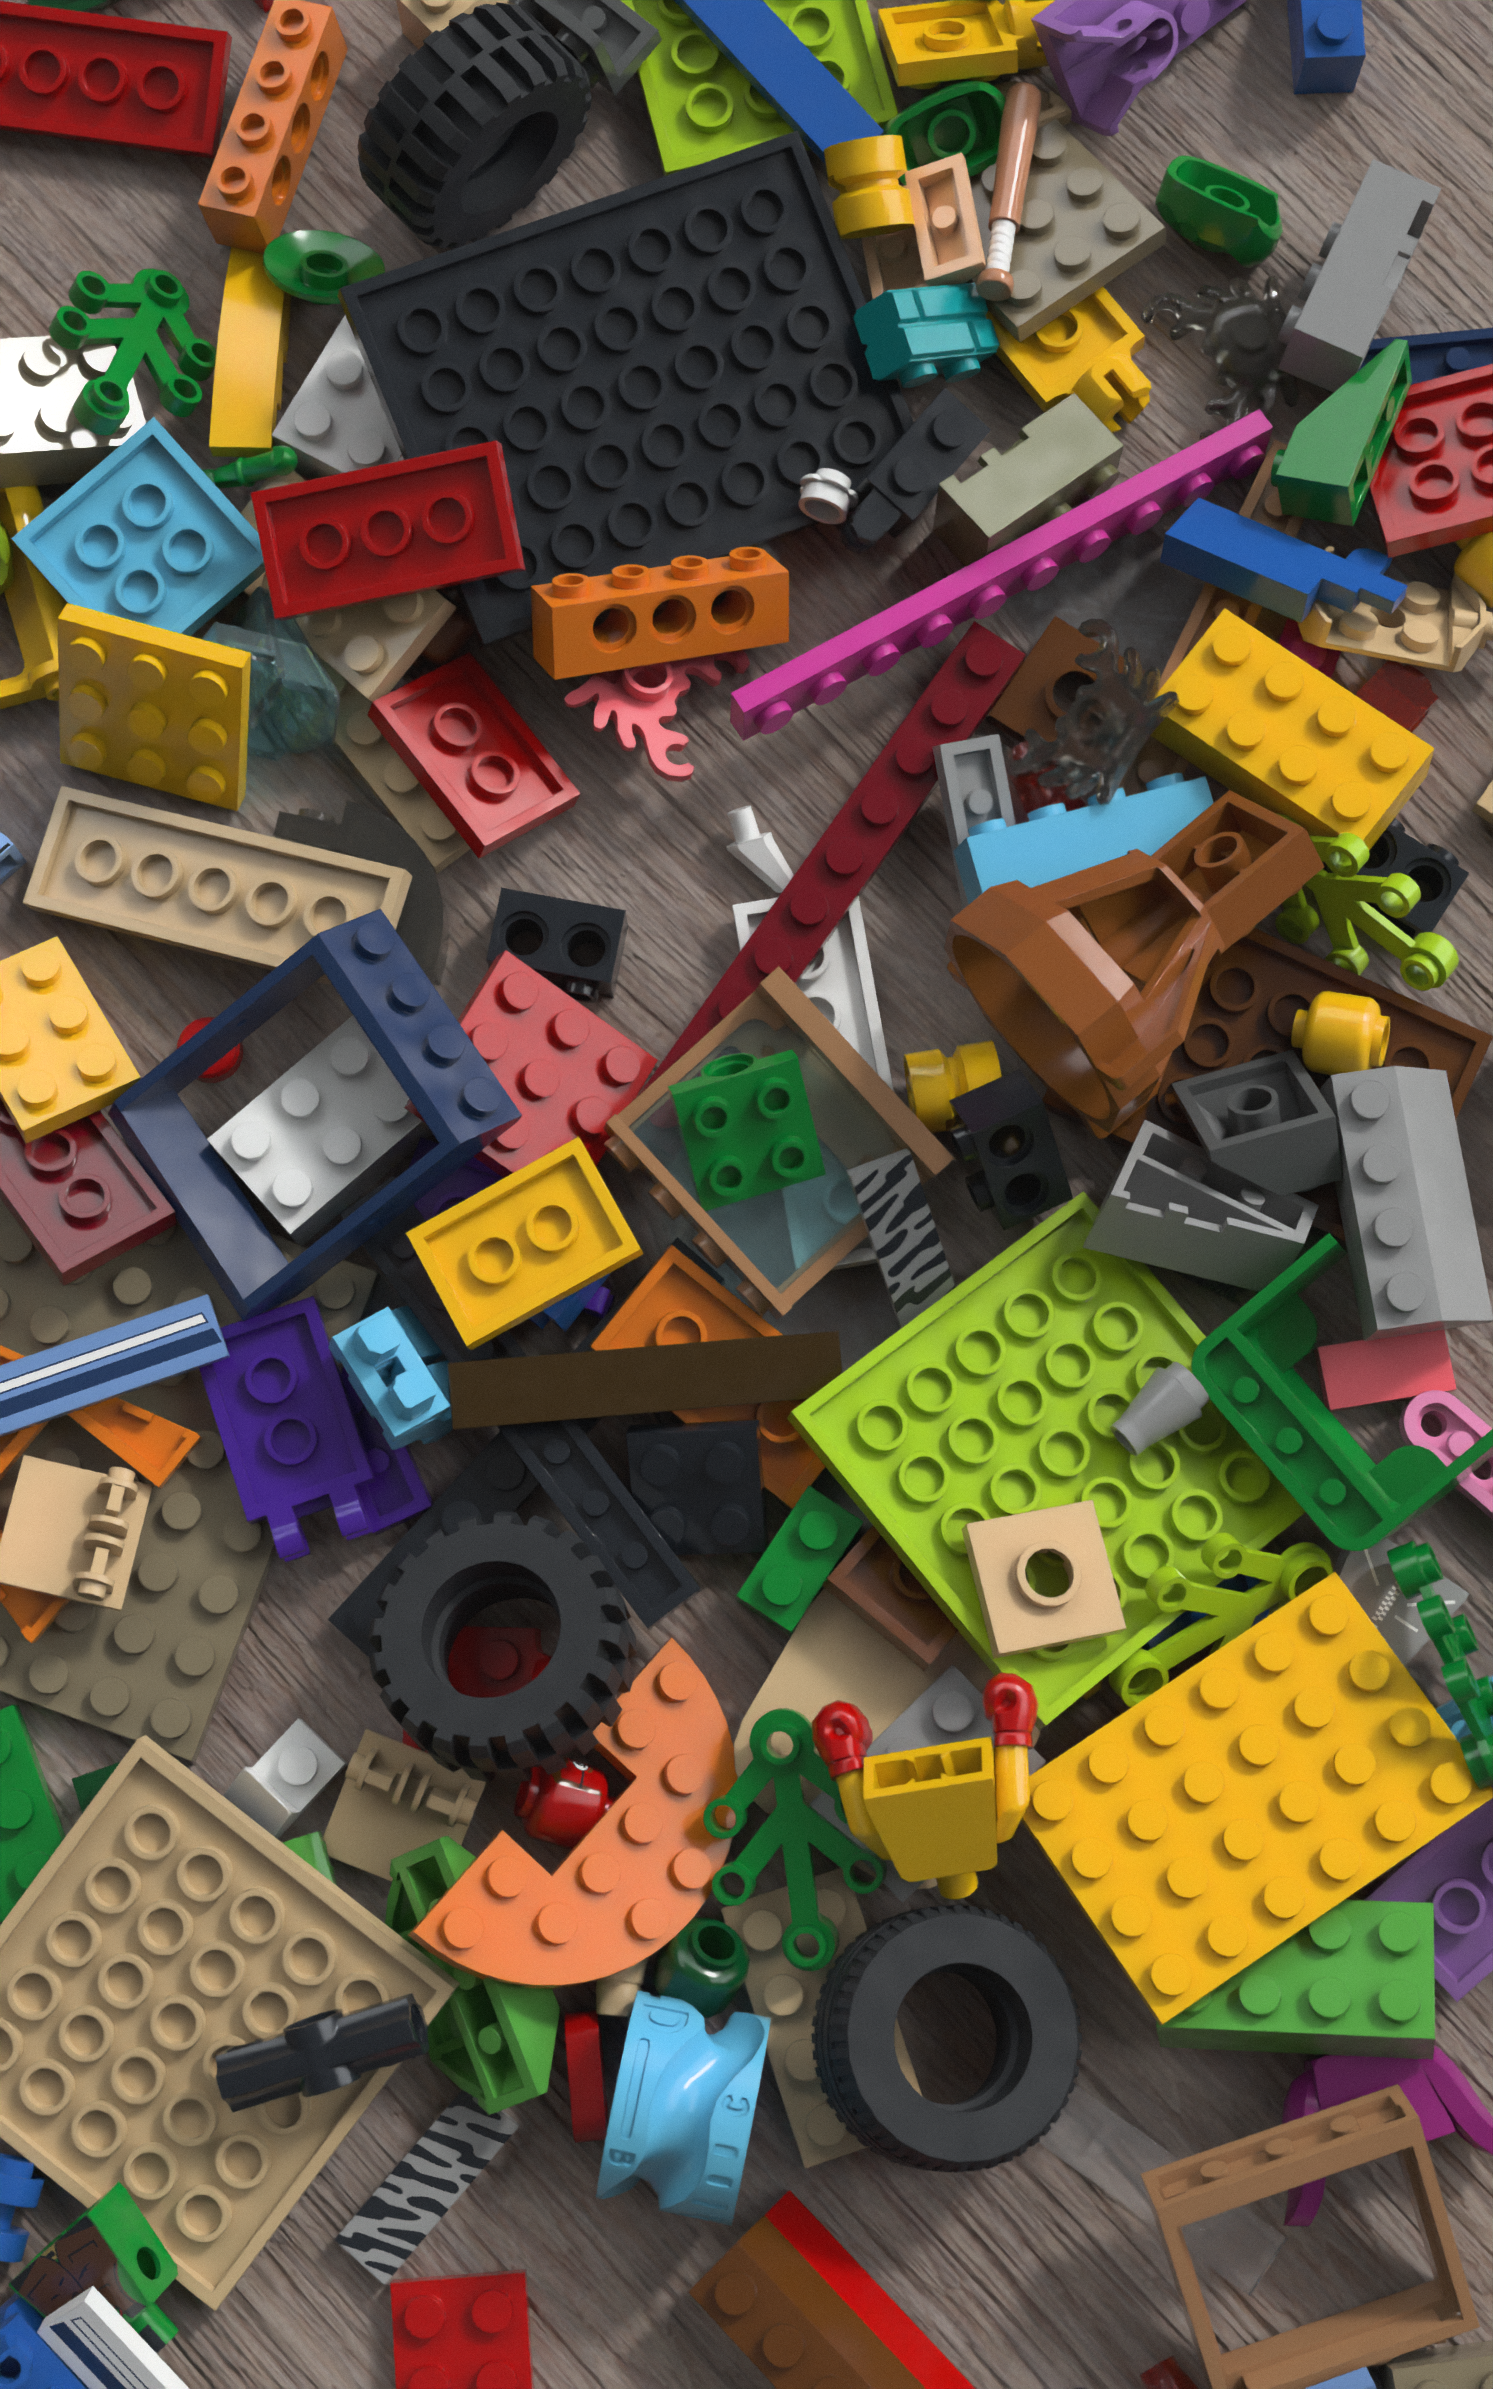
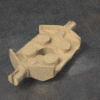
M1328 546L1324 549L1327 552L1334 553V547ZM1456 573L1453 575L1448 590L1435 588L1424 582L1396 580L1408 585L1405 598L1392 614L1360 602L1353 612L1349 613L1317 599L1313 603L1311 612L1303 622L1297 621L1303 641L1310 644L1449 672L1461 671L1477 648L1484 649L1487 640L1493 641L1492 612L1486 611V604L1476 590L1462 581Z

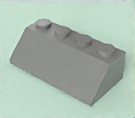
M1389 1066L1330 1075L1319 1091L1336 1117L1343 1179L1335 1181L1364 1341L1491 1323L1493 1321V1314L1446 1070Z

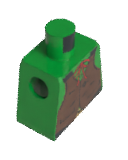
M120 2182L116 2183L47 2244L8 2284L15 2293L44 2317L94 2286L156 2354L179 2331L155 2303L156 2299L177 2277V2265L126 2188Z

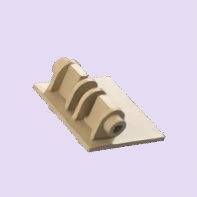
M23 1455L0 1541V1584L121 1611L153 1485L134 1481L135 1472L122 1467H110L108 1474H103Z
M365 1729L357 1752H354L345 1773L346 1780L322 1838L326 1843L328 1855L331 1858L392 1882L393 1878L390 1876L391 1859L444 1836H449L459 1845H462L486 1782L471 1779L462 1768L452 1772L436 1763L429 1753Z

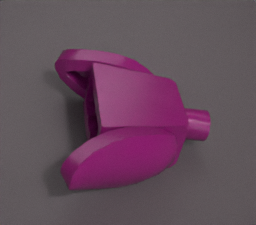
M1434 2046L1433 2059L1325 2054L1304 2061L1305 2071L1291 2082L1283 2102L1282 2124L1398 2084L1420 2119L1426 2142L1456 2132L1475 2149L1493 2157L1492 2115L1483 2105L1456 2064L1437 2046ZM1326 2177L1288 2189L1283 2226L1309 2227L1322 2202Z

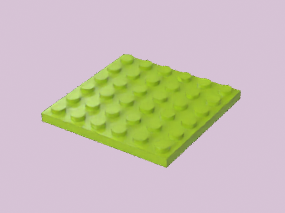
M1084 1191L791 1411L787 1418L994 1675L998 1673H1014L1033 1685L1039 1703L1035 1726L1039 1731L1186 1611L1180 1609L1172 1613L1163 1612L1148 1598L1145 1586L1148 1578L1154 1571L1164 1566H1171L1176 1568L1189 1582L1215 1587L1224 1579L1217 1577L1201 1559L1202 1548L1210 1537L1218 1533H1229L1245 1548L1259 1551L1305 1513V1510L1210 1398L1209 1402L1200 1409L1202 1417L1148 1446L1138 1456L1129 1453L1115 1438L1110 1426L1123 1415L1156 1368L1166 1369L1173 1362H1178L1192 1373L1191 1362L1193 1353L1206 1336L1143 1262L1083 1248L1084 1242L1099 1212V1209ZM1093 1500L1126 1629L1120 1634L994 1659L961 1529L968 1523ZM1050 1551L1047 1554L1034 1553L1028 1559L1025 1567V1575L1029 1586L1037 1594L1044 1597L1063 1595L1069 1589L1068 1575L1062 1565L1065 1561L1058 1554ZM1229 1551L1225 1552L1219 1561L1223 1560ZM1174 1584L1170 1585L1165 1590L1163 1595L1167 1594L1173 1588Z

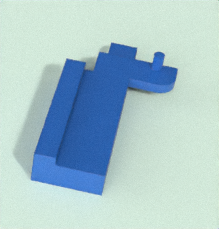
M1199 497L1165 533L1160 562L1300 623L1309 615L1313 603L1317 599L1349 613H1352L1358 604L1363 602L1392 614L1405 598L1408 585L1383 575L1390 567L1392 557L1388 558L1383 553L1373 549L1360 548L1352 551L1344 559Z

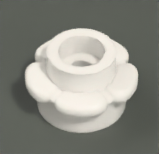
M821 468L816 471V474H807L800 480L801 497L799 507L807 516L814 520L827 524H840L845 521L849 508H855L858 504L859 498L857 493L850 489V479L837 470Z

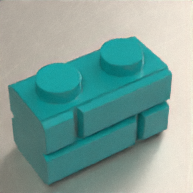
M975 283L887 290L857 309L853 317L861 343L867 344L868 347L865 355L873 379H878V381L900 379L903 388L922 385L936 378L938 374H944L947 383L968 379L981 371L979 363L997 353V349L1000 346L992 320L986 319L985 316L988 312L985 298L978 294Z

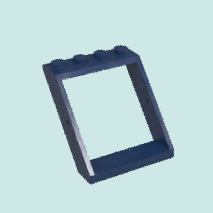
M381 909L315 935L118 1097L108 1112L109 1117L145 1172L175 1210L177 1221L243 1322L298 1296L516 1124L522 1116ZM325 974L440 1144L293 1261L288 1263L178 1096V1093Z

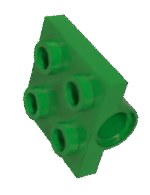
M792 1049L761 1059L746 1053L722 1056L705 1064L700 1070V1077L668 1086L697 1202L704 1211L826 1175L799 1060Z

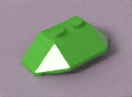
M444 1836L391 1859L390 1876L393 1880L387 1898L385 1924L460 1983L428 2026L427 2034L430 2048L428 2053L434 2065L459 2088L477 2098L478 2105L491 2115L547 2092L560 2007L552 1988H525L523 1985L475 1977L434 1956L408 1935L476 1858L449 1836Z

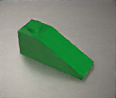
M1395 339L1299 422L1294 429L1286 450L1279 449L1277 451L1271 469V484L1273 487H1278L1282 514L1354 526L1412 383L1408 340Z

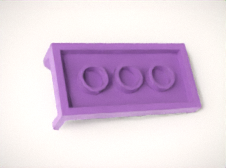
M1055 0L1031 20L1060 95L1072 111L1071 121L1101 135L1112 136L1120 132L1117 125L1141 88L1153 81L1168 66L1175 55L1246 0Z
M1493 1799L1412 1853L1364 1896L1366 1901L1434 1903V1978L1456 2002L1493 1971Z

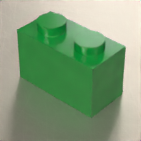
M808 1485L736 1595L737 1601L791 1636L806 1610L823 1588L822 1585L834 1571L861 1530L864 1521Z

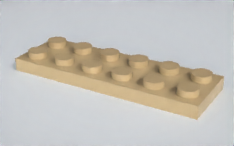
M61 786L23 904L34 911L273 971L318 933L378 909L383 911L396 930L413 876L406 869ZM325 974L315 981L333 986Z

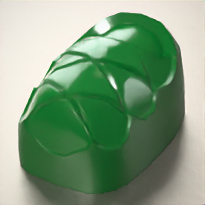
M967 81L957 83L920 99L897 114L885 125L884 135L902 136L907 171L962 153L966 159L968 175L971 177L997 162L1005 97L1000 90L988 82ZM903 174L898 179L906 185L905 174Z
M1183 155L1178 156L1169 164L1157 193L1155 205H1157L1159 215L1172 229L1204 250L1231 254L1246 269L1256 266L1269 258L1275 251L1283 232L1277 193L1249 178L1200 158Z

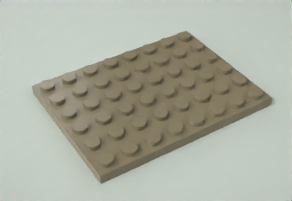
M0 1200L1 1346L21 1355L29 1356L206 1294L210 1296L220 1328L242 1320L177 1219L176 1225L63 1286L8 1208ZM270 1234L288 1263L308 1249V1247ZM342 1260L298 1296L267 1311L314 1296L317 1300L329 1340H331L336 1334L365 1319L381 1276L376 1271ZM337 1363L340 1373H342L344 1366L342 1363ZM199 1369L117 1397L192 1430L203 1437L162 1489L158 1488L67 1414L50 1420L0 1480V1530L2 1531L6 1523L23 1455L103 1474H108L110 1467H122L135 1472L134 1481L153 1485L121 1611L70 1600L37 1642L30 1643L0 1602V1691L135 1741L146 1735L166 1752L195 1762L277 1550L268 1519L253 1525L247 1521Z

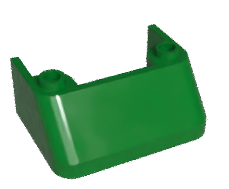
M1328 1233L1203 1339L1193 1353L1191 1367L1193 1375L1204 1387L1210 1400L1327 1538L1342 1549L1359 1552L1375 1547L1426 1511L1493 1456V1429L1447 1467L1432 1451L1416 1445L1398 1448L1376 1465L1293 1369V1366L1311 1352L1318 1338L1317 1319L1311 1309L1298 1295L1347 1254L1332 1235Z

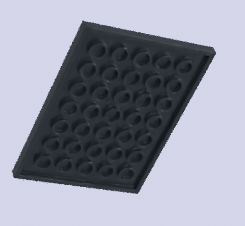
M798 131L340 288L338 293L339 301L404 460L495 440L502 444L525 571L455 585L480 649L531 631V586L552 583V579L557 575L566 573L583 574L588 577L612 574L613 568L626 564H637L647 568L671 565V561L674 558L687 555L700 556L706 559L726 557L735 548L757 547L822 523L807 516L799 507L801 478L807 474H816L818 469L830 468L845 474L851 481L850 489L855 491L913 423L897 379L878 381V379H873L865 355L868 347L867 344L861 343L853 318L856 310L864 306L866 301ZM859 505L855 508L850 507L848 513L854 511Z

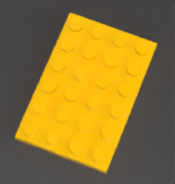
M1333 1572L1029 1776L1030 1800L1021 1821L1153 2017L1162 2026L1493 1799V1788L1489 1786L1479 1789L1471 1775L1457 1738L1336 1572Z

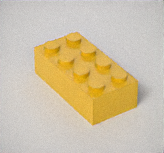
M1225 608L1150 701L1148 706L1147 733L1234 793L1274 813L1284 814L1293 818L1301 827L1307 830L1308 835L1337 837L1341 833H1352L1361 838L1369 850L1427 777L1435 749Z

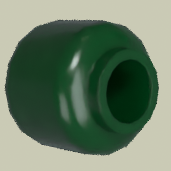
M694 1917L672 1940L663 1946L658 1954L652 1975L655 1989L660 1997L662 1995L682 1999L692 2005L704 2019H709L722 2013L733 2000L747 1978L750 1958L745 1943L738 1933L727 1924L712 1918Z

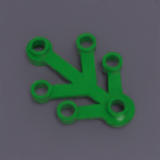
M156 269L140 270L136 273L131 283L109 284L101 275L92 271L80 272L68 291V297L75 307L63 306L59 308L49 325L50 336L58 345L70 350L80 349L86 344H120L104 376L88 381L73 404V411L80 424L89 431L99 435H112L118 431L130 411L127 387L142 358L160 390L159 399L162 406L175 416H190L202 399V390L196 381L209 379L215 370L217 350L209 342L194 336L184 317L189 309L190 300L181 282L171 273ZM103 308H131L135 316L134 318L90 319L85 313L98 314ZM157 328L165 329L179 354L177 364L184 374H178L156 332Z
M1410 1541L1387 1550L1388 1559L1405 1598L1410 1600L1420 1595L1423 1597L1422 1601L1416 1603L1424 1628L1444 1663V1666H1441V1670L1450 1695L1472 1733L1461 1737L1460 1745L1475 1783L1479 1789H1483L1493 1785V1728L1490 1717H1493V1682L1489 1675L1475 1679L1467 1662L1466 1655L1479 1651V1646L1466 1615L1463 1613L1451 1618L1440 1594H1435L1432 1583L1443 1580V1574L1433 1549L1428 1542L1416 1546L1414 1541Z
M778 1708L767 1712L756 1721L751 1730L749 1741L754 1759L728 1793L713 1800L704 1811L703 1820L707 1831L720 1839L731 1838L744 1828L748 1817L746 1809L771 1779L774 1778L777 1807L734 1862L727 1863L716 1872L712 1881V1890L715 1897L725 1905L737 1906L742 1904L753 1894L756 1887V1877L782 1845L792 1923L783 1934L782 1949L785 1957L794 1967L803 1971H816L827 1965L835 1956L839 1948L840 1938L838 1929L833 1921L819 1912L811 1844L843 1869L845 1883L857 1893L866 1894L876 1890L886 1877L887 1866L885 1860H882L870 1849L861 1848L805 1802L802 1776L835 1800L834 1809L836 1815L842 1822L848 1825L837 1781H831L828 1767L816 1751L812 1741L811 1722L796 1710ZM780 1731L790 1736L793 1743L790 1754L781 1755L773 1749L771 1738L774 1732ZM725 1805L734 1811L736 1815L734 1827L724 1828L717 1822L715 1811L718 1806ZM867 1860L874 1865L876 1869L874 1881L863 1882L857 1878L854 1872L856 1861ZM733 1872L742 1877L745 1884L743 1894L735 1895L728 1892L724 1885L726 1873ZM805 1933L814 1936L819 1944L818 1954L813 1956L803 1954L797 1945L798 1936Z

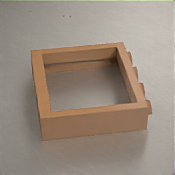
M1398 2084L1140 2174L1209 2389H1305L1365 2366L1374 2367L1386 2364L1394 2357L1431 2344L1446 2343L1448 2338L1480 2327L1420 2119ZM1397 2152L1434 2280L1221 2354L1181 2227Z

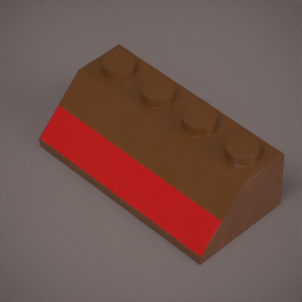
M791 2189L688 2291L776 2389H977Z

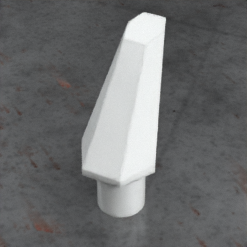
M750 805L728 812L727 815L736 841L726 846L727 850L776 893H782L794 874L776 845L771 832L759 833Z

